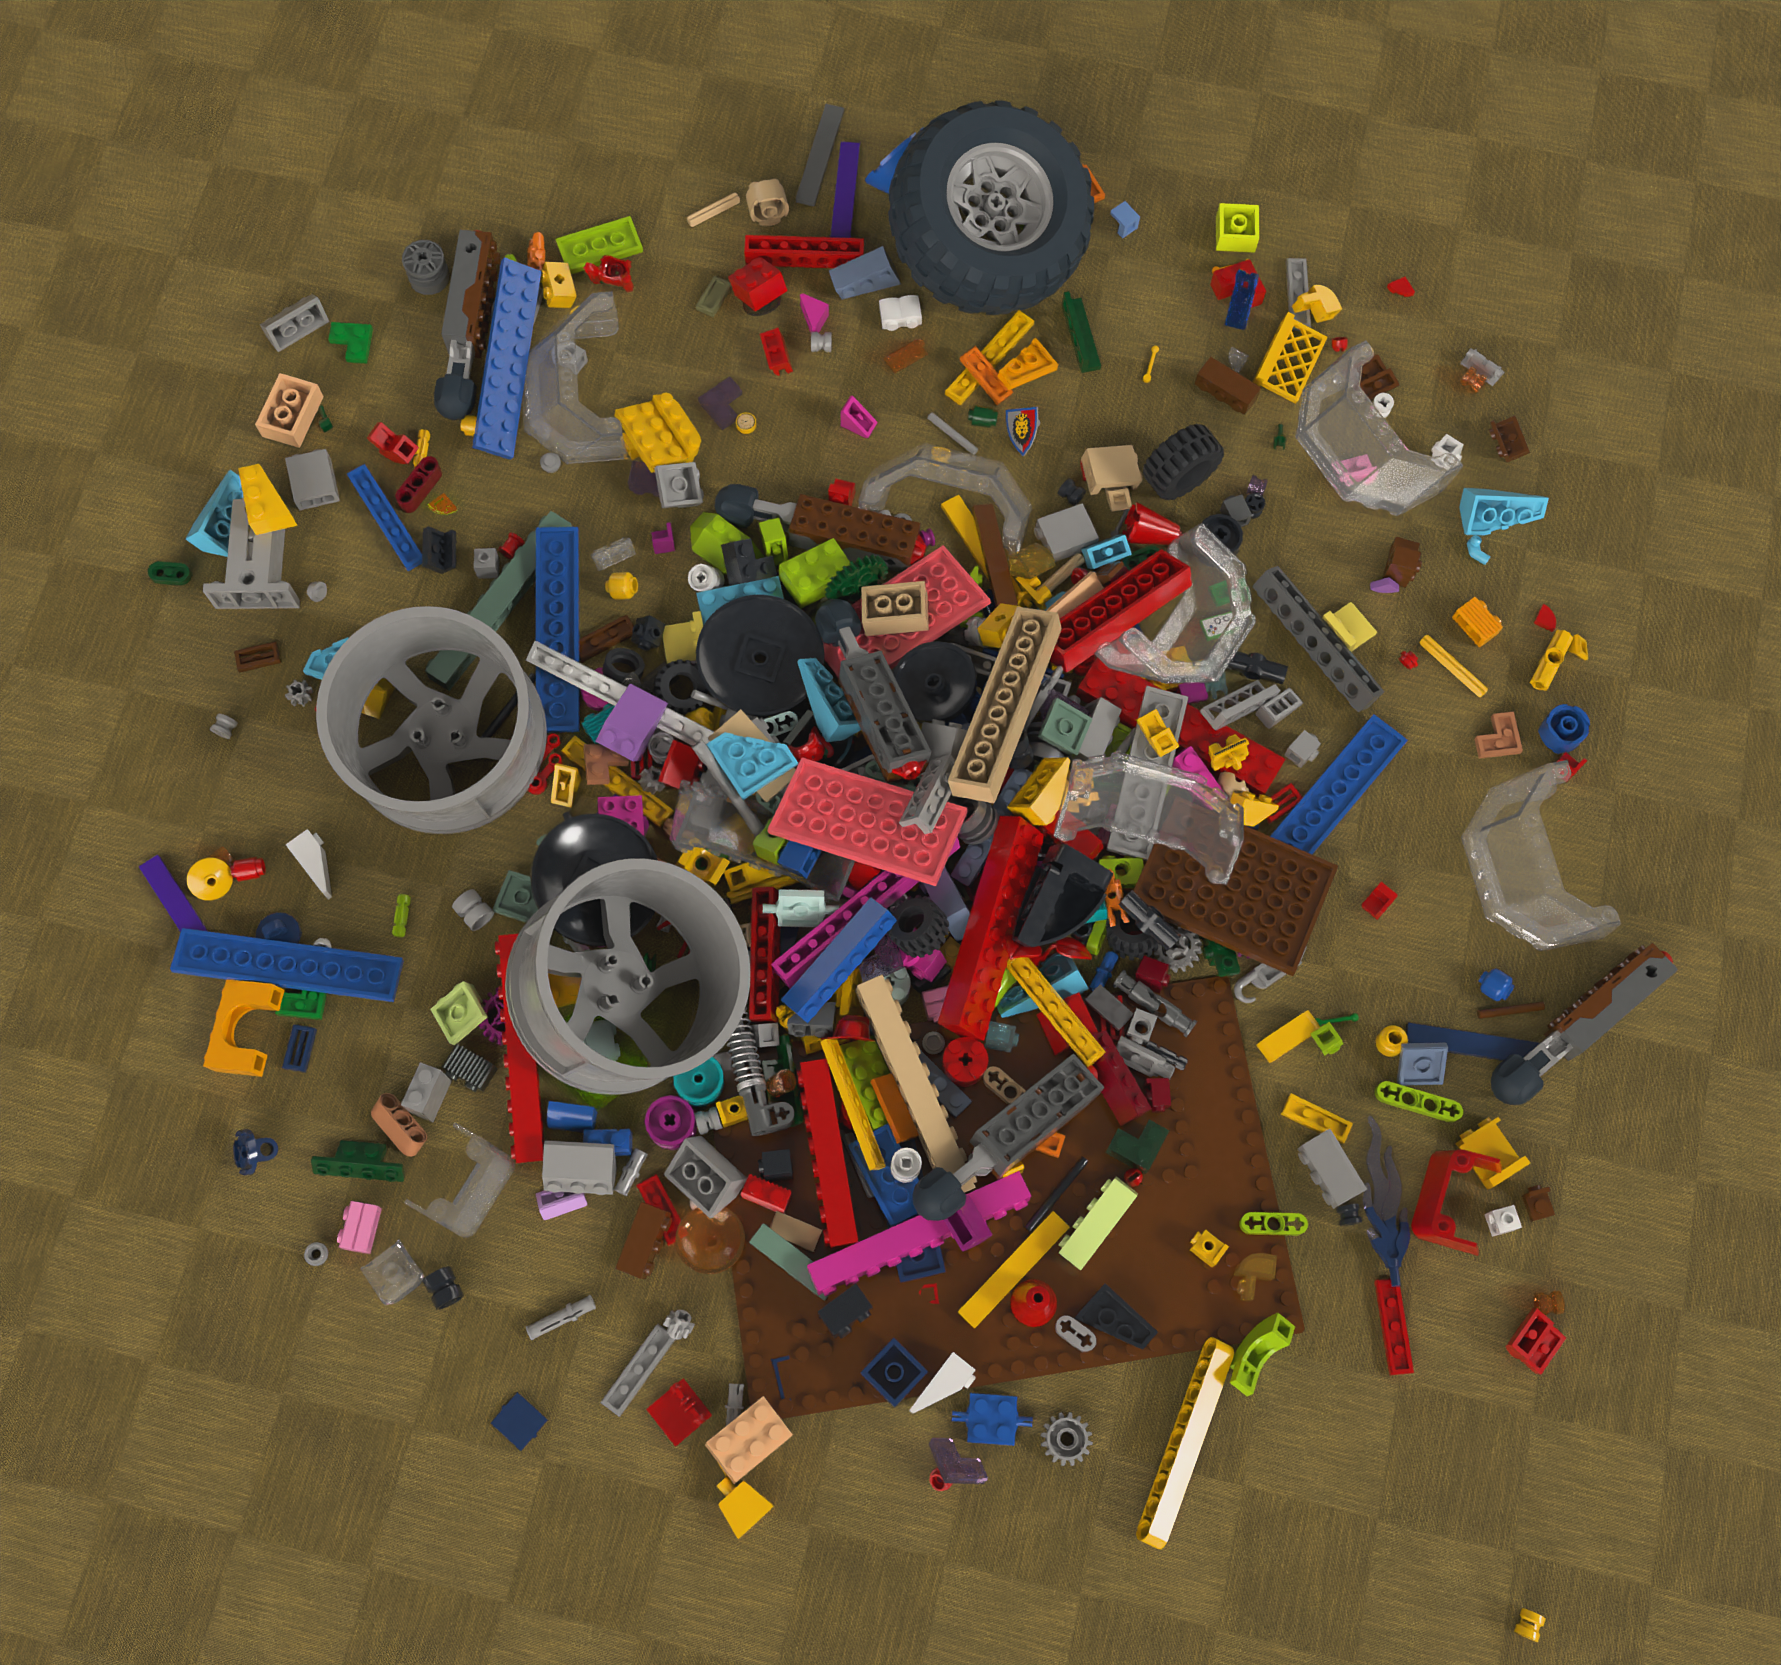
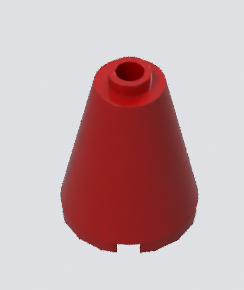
M1135 502V505L1132 504L1124 523L1127 524V531L1123 530L1122 535L1126 536L1127 542L1134 544L1174 545L1180 541L1182 536V530H1180L1178 524L1138 502Z
M1037 1279L1026 1280L1014 1289L1010 1301L1011 1310L1015 1318L1024 1325L1030 1327L1042 1326L1048 1323L1054 1316L1057 1308V1298L1053 1289L1047 1283ZM1034 1296L1040 1300V1303L1035 1302Z

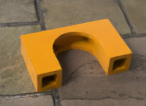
M226 979L225 986L222 989L220 1005L216 1012L214 1027L210 1034L209 1046L204 1056L203 1067L215 1072L262 1077L268 1055L255 1049L238 1048L234 1040V1030L239 1019L251 1010L279 1011L284 989L270 983Z

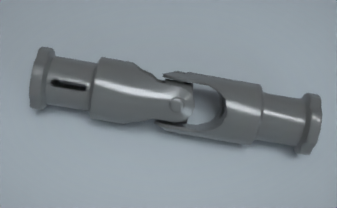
M1125 970L1121 972L1113 984L1114 988L1118 987L1127 993L1128 998L1141 1006H1145L1149 1012L1158 1016L1157 1018L1168 1026H1174L1184 1033V1037L1188 1036L1198 1022L1182 1014L1181 1009L1160 995L1154 994L1141 981L1137 982L1129 977ZM1163 1003L1167 1013H1160L1156 1010Z

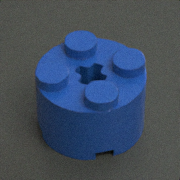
M1562 704L1555 707L1539 727L1538 733L1543 743L1556 754L1574 750L1588 736L1590 720L1587 714L1577 706L1572 707L1567 706L1568 704Z

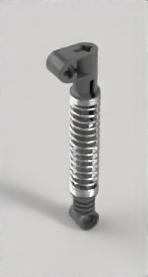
M745 1007L744 1014L747 1016L741 1018L726 1046L731 1048L728 1053L732 1054L730 1060L734 1061L732 1067H735L736 1070L733 1073L737 1074L735 1079L739 1081L737 1090L739 1095L743 1097L752 1136H760L789 1128L794 1121V1109L786 1102L771 1105L767 1103L765 1090L767 1089L764 1075L760 1074L763 1069L758 1067L761 1062L757 1060L759 1055L755 1053L757 1051V1047L754 1046L756 1041L752 1039L754 1034L751 1033L752 1027L749 1026L751 1021L747 1019L749 1014L745 1012L747 1010V1007ZM747 1020L748 1024L743 1025V1021ZM749 1027L750 1030H749V1031H745L744 1028ZM751 1092H755L757 1099L756 1104H754ZM770 1112H774L775 1118H777V1124L775 1125L772 1124ZM780 1112H783L784 1115H786L785 1120H782V1118L779 1117Z

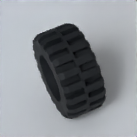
M1189 425L1185 429H1180L1176 434H1172L1151 453L1152 455L1148 457L1146 464H1144L1143 475L1160 498L1175 500L1177 497H1182L1186 493L1193 491L1195 487L1201 485L1205 479L1211 476V473L1221 464L1224 450L1205 425Z

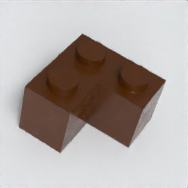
M1395 537L1390 547L1382 579L1389 577L1399 584L1400 587L1406 588L1409 581L1413 582L1416 572H1419L1422 561L1419 560L1421 552L1418 551L1420 543Z

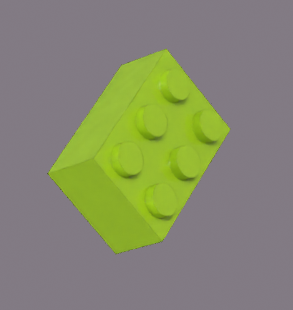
M832 538L779 564V579L798 607L802 609L826 597L824 594L826 593L824 589L828 587L826 584L832 581L830 578L836 576L837 571L843 570V566H849L850 561L835 539Z

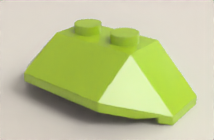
M703 512L690 526L692 551L714 568L719 569L722 574H727L721 545L750 539L720 515ZM752 542L755 559L764 558L765 556Z

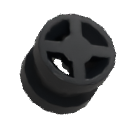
M1251 493L1246 497L1245 501L1252 514L1251 519H1255L1262 514L1265 499L1258 493Z
M1359 1204L1344 1205L1336 1208L1337 1213L1340 1214V1226H1350L1363 1222L1358 1214Z

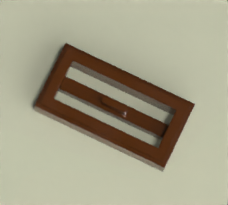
M277 642L234 651L239 673L281 663ZM272 649H273L272 652L263 653V654H260V653H259V652L268 651V650H272ZM250 654H255V655H252V656H250V657H246V658L240 659V657H242V656H246V655H250Z

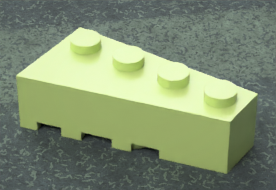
M1117 1176L1113 1181L1110 1179L1106 1181L1100 1189L1104 1192L1099 1200L1094 1197L1087 1207L1090 1212L1085 1218L1082 1216L1078 1218L1072 1226L1076 1229L1071 1237L1066 1234L1059 1244L1062 1248L1059 1254L1080 1270H1082L1138 1195L1135 1190Z

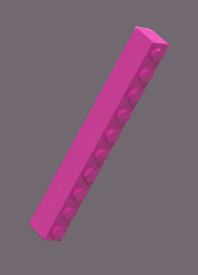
M958 837L949 856L960 848ZM885 870L771 964L775 972L791 988L870 897L887 909L919 881Z
M1020 1171L966 1194L971 1197L985 1223L990 1218L994 1217L997 1220L1006 1216V1211L1015 1208L1017 1211L1028 1205L1027 1202L1031 1198V1194ZM919 1215L807 1265V1271L818 1296L823 1293L824 1296H828L837 1291L836 1287L843 1284L846 1286L853 1285L859 1281V1277L865 1274L868 1277L879 1273L880 1268L883 1266L893 1267L901 1263V1258L908 1255L910 1258L915 1257L923 1252V1248L928 1246L935 1248L943 1244L944 1239L950 1236L953 1239L955 1238L944 1220H926Z

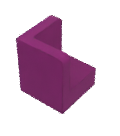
M670 522L666 523L667 530L651 532L655 554L675 551Z
M1204 680L1179 684L1176 694L1187 696V704L1189 705L1208 700Z

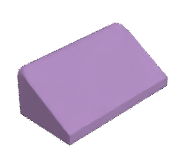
M550 1191L536 1193L539 1211L543 1220H548L587 1206L584 1193H554Z

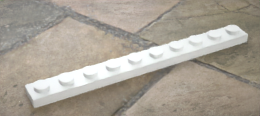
M534 641L526 661L614 706L627 689L626 686L538 641ZM667 707L657 725V728L692 746L701 740L705 744L709 743L708 737L714 733V731Z

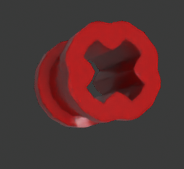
M509 532L508 539L503 546H499L498 551L504 557L512 560L516 550L523 546L525 542L517 534Z

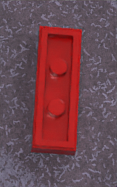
M657 1174L636 1185L645 1203L671 1212L670 1218H672L670 1228L663 1234L668 1246L689 1235Z

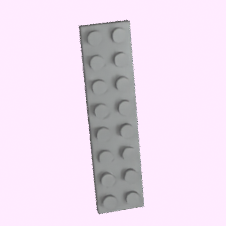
M1146 686L1138 718L1157 709L1166 728H1170L1178 743L1188 697ZM1138 723L1106 850L1134 858H1143V860L1147 861L1153 848L1176 749L1159 757L1143 734Z

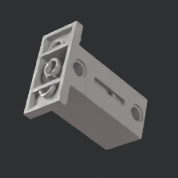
M244 497L233 499L225 583L214 581L210 584H204V594L215 609L300 608V600L291 585L281 581L285 529L255 535L248 523Z

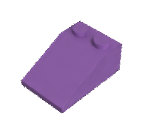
M629 684L606 719L595 742L632 761H641L648 742L653 736L668 703L633 684Z

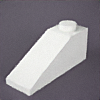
M307 829L287 843L286 846L329 900L332 898L326 853L321 847L324 842L317 833L312 835Z
M953 1352L909 1411L914 1414L960 1391L963 1386L968 1389L976 1378L972 1375L975 1369Z

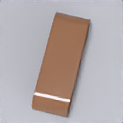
M384 1093L379 1097L371 1109L372 1118L404 1155L415 1156L427 1140L426 1132L413 1116L401 1106V1102L393 1094Z

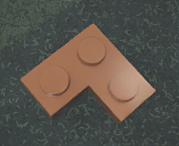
M1514 712L1492 714L1491 721L1494 734L1480 735L1474 739L1479 759L1521 754L1523 749Z
M584 744L583 753L587 785L609 784L608 767L628 766L629 764L628 758L601 744Z

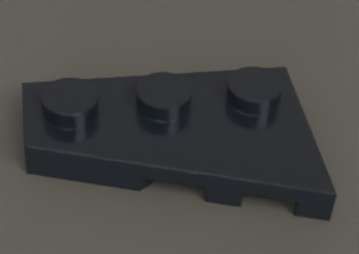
M1106 1283L1074 1317L1076 1320L1142 1350L1158 1333L1154 1327Z

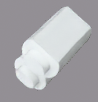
M908 295L900 298L879 300L882 329L894 331L900 327L915 328L922 324L919 296Z

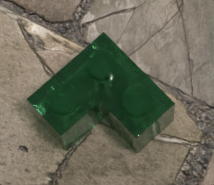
M1150 1119L1145 1124L1139 1138L1118 1128L1105 1153L1146 1174L1170 1130Z

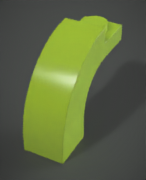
M1279 1313L1271 1315L1260 1322L1245 1337L1234 1354L1230 1365L1233 1369L1230 1383L1244 1395H1252L1263 1365L1276 1351L1290 1345L1295 1326Z

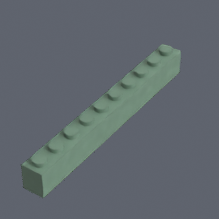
M550 511L547 516L545 515L541 518L537 528L572 527V525L564 518ZM536 530L528 535L527 541L516 550L511 562L504 565L500 576L491 582L489 590L485 595L482 594L479 597L477 605L467 613L491 627L495 632L536 581ZM439 650L437 656L428 662L425 672L429 679L450 691L476 658V655L455 650Z

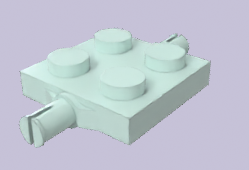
M779 890V899L776 904H763V913H776L778 926L817 927L823 922L825 914H833L839 909V905H826L824 890Z

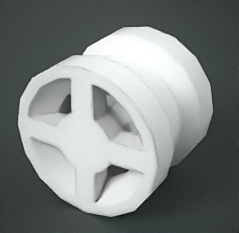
M1387 393L1376 395L1370 407L1371 414L1376 418H1386L1394 405L1392 396Z

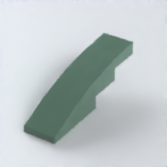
M763 1223L749 1243L818 1296L807 1271V1265L813 1263V1261ZM823 1293L818 1297L825 1301L828 1296H824Z

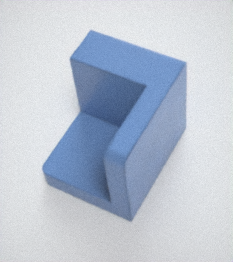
M1126 201L1111 210L1110 214L1119 223L1118 234L1122 238L1138 228L1140 216Z

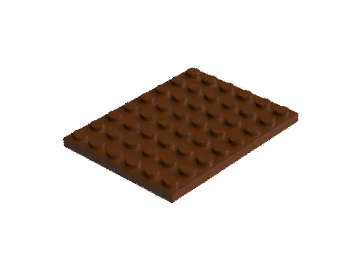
M1176 796L1133 891L1149 906H1154L1164 916L1165 921L1294 976L1338 865L1245 825L1235 823L1224 816Z

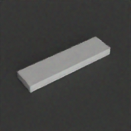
M1287 258L1286 278L1289 312L1295 315V320L1311 328L1310 309L1294 313L1292 305L1297 301V297L1309 291L1306 258ZM1295 327L1292 328V330L1300 331Z
M658 1323L600 1402L619 1417H621L676 1340L671 1338L667 1334V1330Z

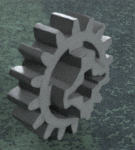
M1178 927V930L1175 931L1181 937L1166 951L1167 956H1165V948L1161 944H1158V949L1154 952L1158 961L1169 964V970L1171 968L1174 973H1177L1178 968L1185 972V966L1187 965L1193 968L1192 961H1199L1200 959L1197 954L1203 952L1200 948L1202 942L1199 936Z

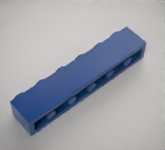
M870 897L785 994L781 1001L808 1023L832 997L841 984L847 980L855 968L862 963L863 959L878 944L882 937L892 928L897 919L885 907Z

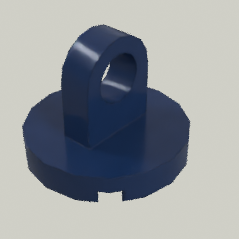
M286 913L268 915L260 922L256 929V938L299 944L302 935L300 924Z
M241 1129L235 1134L236 1137L238 1136V1140H234L233 1143L234 1160L237 1168L241 1167L242 1169L239 1171L241 1175H252L256 1170L257 1162L271 1160L278 1153V1145L271 1138L255 1139L250 1129ZM263 1143L268 1144L271 1148L268 1156H264L260 1151Z

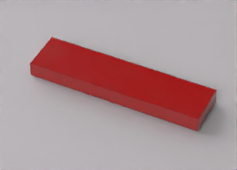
M1391 1279L1375 1280L1374 1284L1389 1376L1412 1374L1414 1369L1400 1286L1392 1287Z

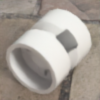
M698 564L689 571L688 582L694 590L703 592L722 588L724 585V575L717 568Z
M902 1148L895 1152L890 1169L891 1174L896 1180L907 1183L917 1178L922 1165L918 1152L912 1148Z

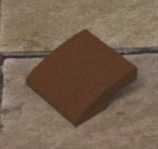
M1378 354L1342 372V375L1353 391L1364 403L1374 399L1380 393H1386L1400 386L1391 368L1386 369Z

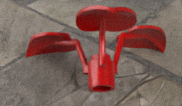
M1012 934L1006 940V949L1010 960L1026 957L1037 968L1040 961H1045L1047 955L1053 949H1056L1059 954L1066 957L1092 959L1088 949L1081 942L1070 937L1057 940L1044 954H1042L1040 946L1028 948L1012 940Z

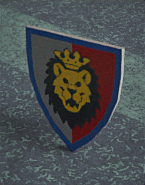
M1038 407L1006 410L1007 431L1013 445L1022 456H1025L1031 448L1037 429L1040 426Z

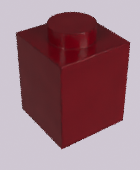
M1144 956L1136 972L1135 981H1141L1153 992L1160 994L1163 986L1167 987L1171 978V974H1168L1169 964Z

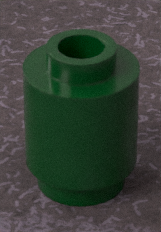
M974 405L973 409L969 408L968 421H971L972 426L987 428L996 426L998 410H993V407Z

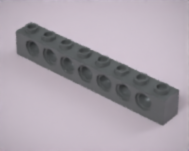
M1279 566L1266 570L1252 586L1258 596L1267 603L1270 610L1277 615L1284 627L1309 653L1310 658L1320 666L1323 673L1336 685L1337 690L1346 697L1350 705L1358 713L1369 708L1385 691Z

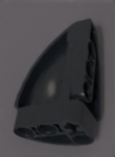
M1066 844L1050 846L1041 864L1044 869L1041 867L1035 868L1016 918L1012 940L1029 948L1052 943L1073 933L1083 926L1102 905L1107 896L1105 892L1113 877V873Z

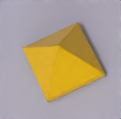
M1578 634L1574 635L1568 651L1583 660H1588L1586 640Z

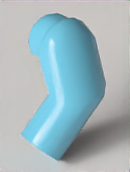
M1473 535L1467 542L1469 555L1483 565H1486L1491 556L1481 551L1480 543L1482 540L1479 536Z

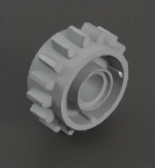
M1061 1412L1058 1413V1420L1052 1416L1050 1417L1052 1424L1045 1423L1043 1425L1047 1431L1040 1434L1041 1437L1045 1438V1442L1041 1443V1446L1047 1447L1048 1450L1045 1452V1455L1051 1454L1053 1456V1463L1059 1459L1061 1466H1064L1066 1461H1069L1070 1465L1073 1466L1075 1464L1074 1459L1082 1462L1083 1458L1081 1455H1089L1090 1452L1086 1447L1093 1444V1442L1088 1440V1436L1092 1435V1432H1087L1085 1429L1088 1423H1080L1081 1416L1073 1419L1072 1413L1069 1412L1067 1418H1064ZM1063 1432L1071 1434L1073 1440L1070 1446H1064L1061 1443L1060 1436Z

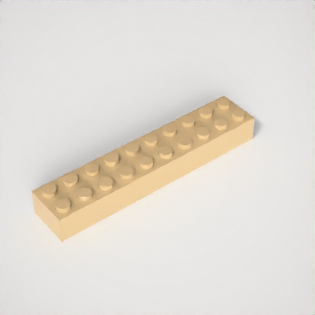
M1017 607L948 778L953 796L995 803L1062 629L1057 612Z
M883 975L861 983L856 987V995L866 1017L869 1019V1025L890 1073L893 1074L919 1134L918 1137L932 1169L940 1167L946 1172L950 1171L954 1174L965 1165L967 1156L963 1148H958L956 1144L958 1136L954 1127H949L946 1121L949 1118L946 1108L938 1103L937 1097H939V1093L935 1084H930L928 1080L930 1075L925 1062L922 1064L920 1062V1049L916 1041L912 1042L910 1039V1033L912 1032L906 1020L903 1021L900 1016L902 1008L898 1000H893L892 985L889 979H884ZM972 1177L961 1187L964 1193L976 1188L974 1185L977 1182L976 1177Z

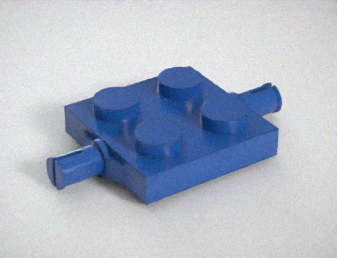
M970 1393L969 1406L966 1412L952 1411V1416H961L952 1417V1421L966 1422L968 1429L967 1442L1015 1446V1432L1018 1426L1032 1427V1422L1023 1421H1033V1417L1018 1415L1017 1396Z

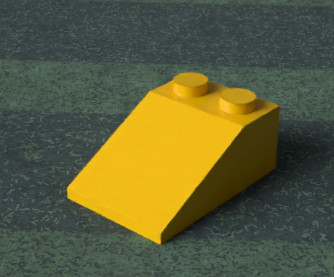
M1068 757L1043 758L1007 808L1015 816H1021L1031 825L1050 824L1060 809L1070 759Z

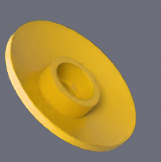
M213 857L203 858L195 862L187 874L189 890L194 896L202 900L221 898L229 891L233 882L230 867L224 861ZM209 878H214L215 882L213 884H208L207 880Z

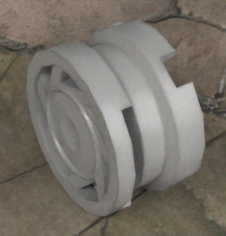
M975 616L968 620L966 624L968 629L965 630L964 636L965 640L969 641V645L983 648L989 647L983 646L977 630L986 618Z

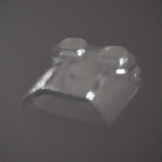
M397 1240L394 1245L366 1266L360 1268L385 1306L399 1302L420 1286L424 1279L423 1271L418 1267L400 1240Z

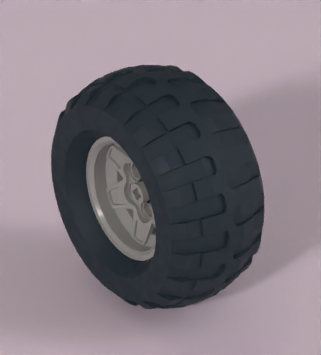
M996 100L989 104L977 101L935 117L912 138L900 157L889 187V224L892 236H895V245L902 263L907 264L911 270V277L920 287L924 285L934 293L932 297L943 304L951 303L958 306L960 311L972 314L986 312V315L1008 314L1013 310L1031 308L1054 294L1077 269L1082 256L1088 248L1091 236L1090 229L1094 216V197L1091 196L1092 181L1088 168H1083L1080 162L1081 153L1074 142L1068 143L1061 135L1063 130L1051 120L1048 124L1037 117L1038 112L1032 108L1024 106L1019 109L1012 107L1011 102ZM973 178L974 185L964 184L966 181ZM981 188H985L988 193L983 192ZM1000 193H1004L1007 198H1004ZM968 201L973 202L976 207L970 206ZM958 207L967 216L965 221L962 220ZM1007 212H1011L1014 217H1010ZM975 220L979 221L982 226L977 225ZM1024 224L1022 232L1018 235L1015 225ZM995 225L999 226L1001 231H997ZM987 233L988 237L996 242L988 241L980 237Z

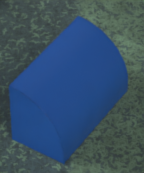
M549 1101L547 1126L551 1129L584 1133V1130H594L597 1111L594 1107Z

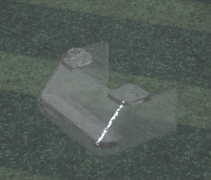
M455 1122L453 1127L471 1139L466 1147V1152L470 1159L477 1162L452 1203L443 1198L435 1199L430 1203L427 1210L408 1199L404 1203L460 1237L468 1238L476 1233L513 1173L515 1162L508 1154Z

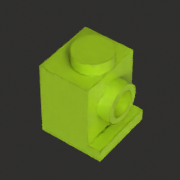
M1330 1022L1311 1033L1312 1038L1324 1056L1334 1054L1343 1045L1342 1039Z

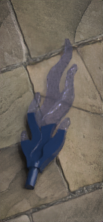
M1368 1116L1367 1119L1372 1129V1140L1367 1153L1366 1163L1374 1185V1201L1372 1203L1371 1187L1367 1182L1364 1184L1367 1190L1363 1194V1205L1367 1218L1377 1234L1373 1228L1367 1229V1234L1372 1247L1383 1260L1386 1269H1389L1391 1286L1399 1287L1401 1286L1399 1268L1410 1241L1407 1219L1408 1210L1406 1207L1401 1210L1399 1215V1231H1397L1396 1214L1401 1200V1180L1391 1156V1146H1388L1384 1153L1388 1179L1384 1176L1380 1164L1382 1135L1374 1118Z

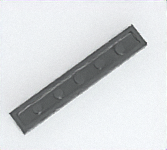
M825 104L797 192L796 203L815 207L843 118V107Z

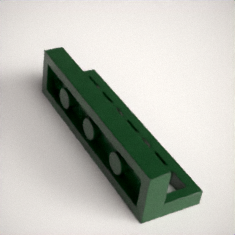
M1070 291L1064 292L1062 309L1080 371L1085 373L1100 370L1101 363L1082 298L1072 299Z

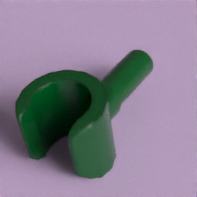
M321 405L319 406L322 420L318 424L325 433L332 429L333 425L327 417L324 407Z
M1279 424L1278 434L1274 437L1273 448L1276 449V446H1282L1284 450L1287 438L1283 435V424Z

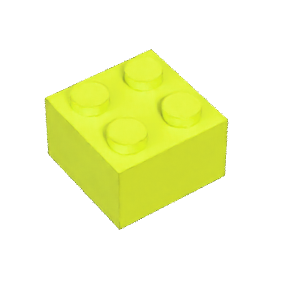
M1220 203L1216 215V251L1255 253L1259 241V205Z

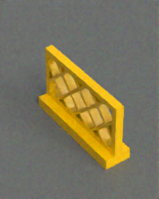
M1288 312L1281 320L1252 382L1296 404L1327 340V336L1294 319L1295 315ZM1292 328L1299 329L1302 336L1294 338ZM1314 337L1320 340L1319 345L1312 347L1309 338ZM1304 340L1307 349L1299 351L1296 342ZM1292 343L1295 352L1287 354L1284 345ZM1309 352L1312 360L1311 362L1304 363L1301 354ZM1297 356L1300 365L1292 367L1289 357ZM1284 359L1287 368L1279 370L1276 362ZM1301 368L1304 377L1297 379L1293 370ZM1289 372L1292 381L1284 383L1281 374ZM1276 375L1279 384L1273 385L1267 381L1269 377ZM1294 384L1296 395L1288 393L1286 386Z

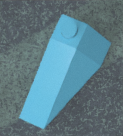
M232 470L227 472L186 537L187 541L201 551L225 557L228 556L233 499L244 497L240 476Z
M1464 488L1459 506L1464 534L1488 535L1498 529L1505 530L1509 528L1508 526L1518 523L1525 524L1544 518L1549 498L1481 488Z
M816 658L799 659L797 663L813 715L826 742L842 741L860 731L861 728L842 688L834 683L831 673Z
M1057 952L1041 963L1043 967L1039 971L1062 999L1078 992L1081 995L1089 989L1072 958ZM1014 986L1003 996L997 1005L1002 1018L1039 1008L1022 986Z

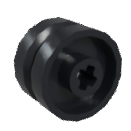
M1215 514L1207 517L1200 524L1194 539L1193 549L1196 557L1201 563L1209 567L1220 568L1229 565L1234 561L1242 544V528L1234 518L1228 515Z

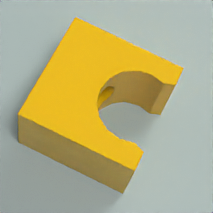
M692 838L675 866L696 875L713 888L730 861L724 857L720 858L711 854ZM703 859L707 864L706 869L698 870L695 866L696 860Z

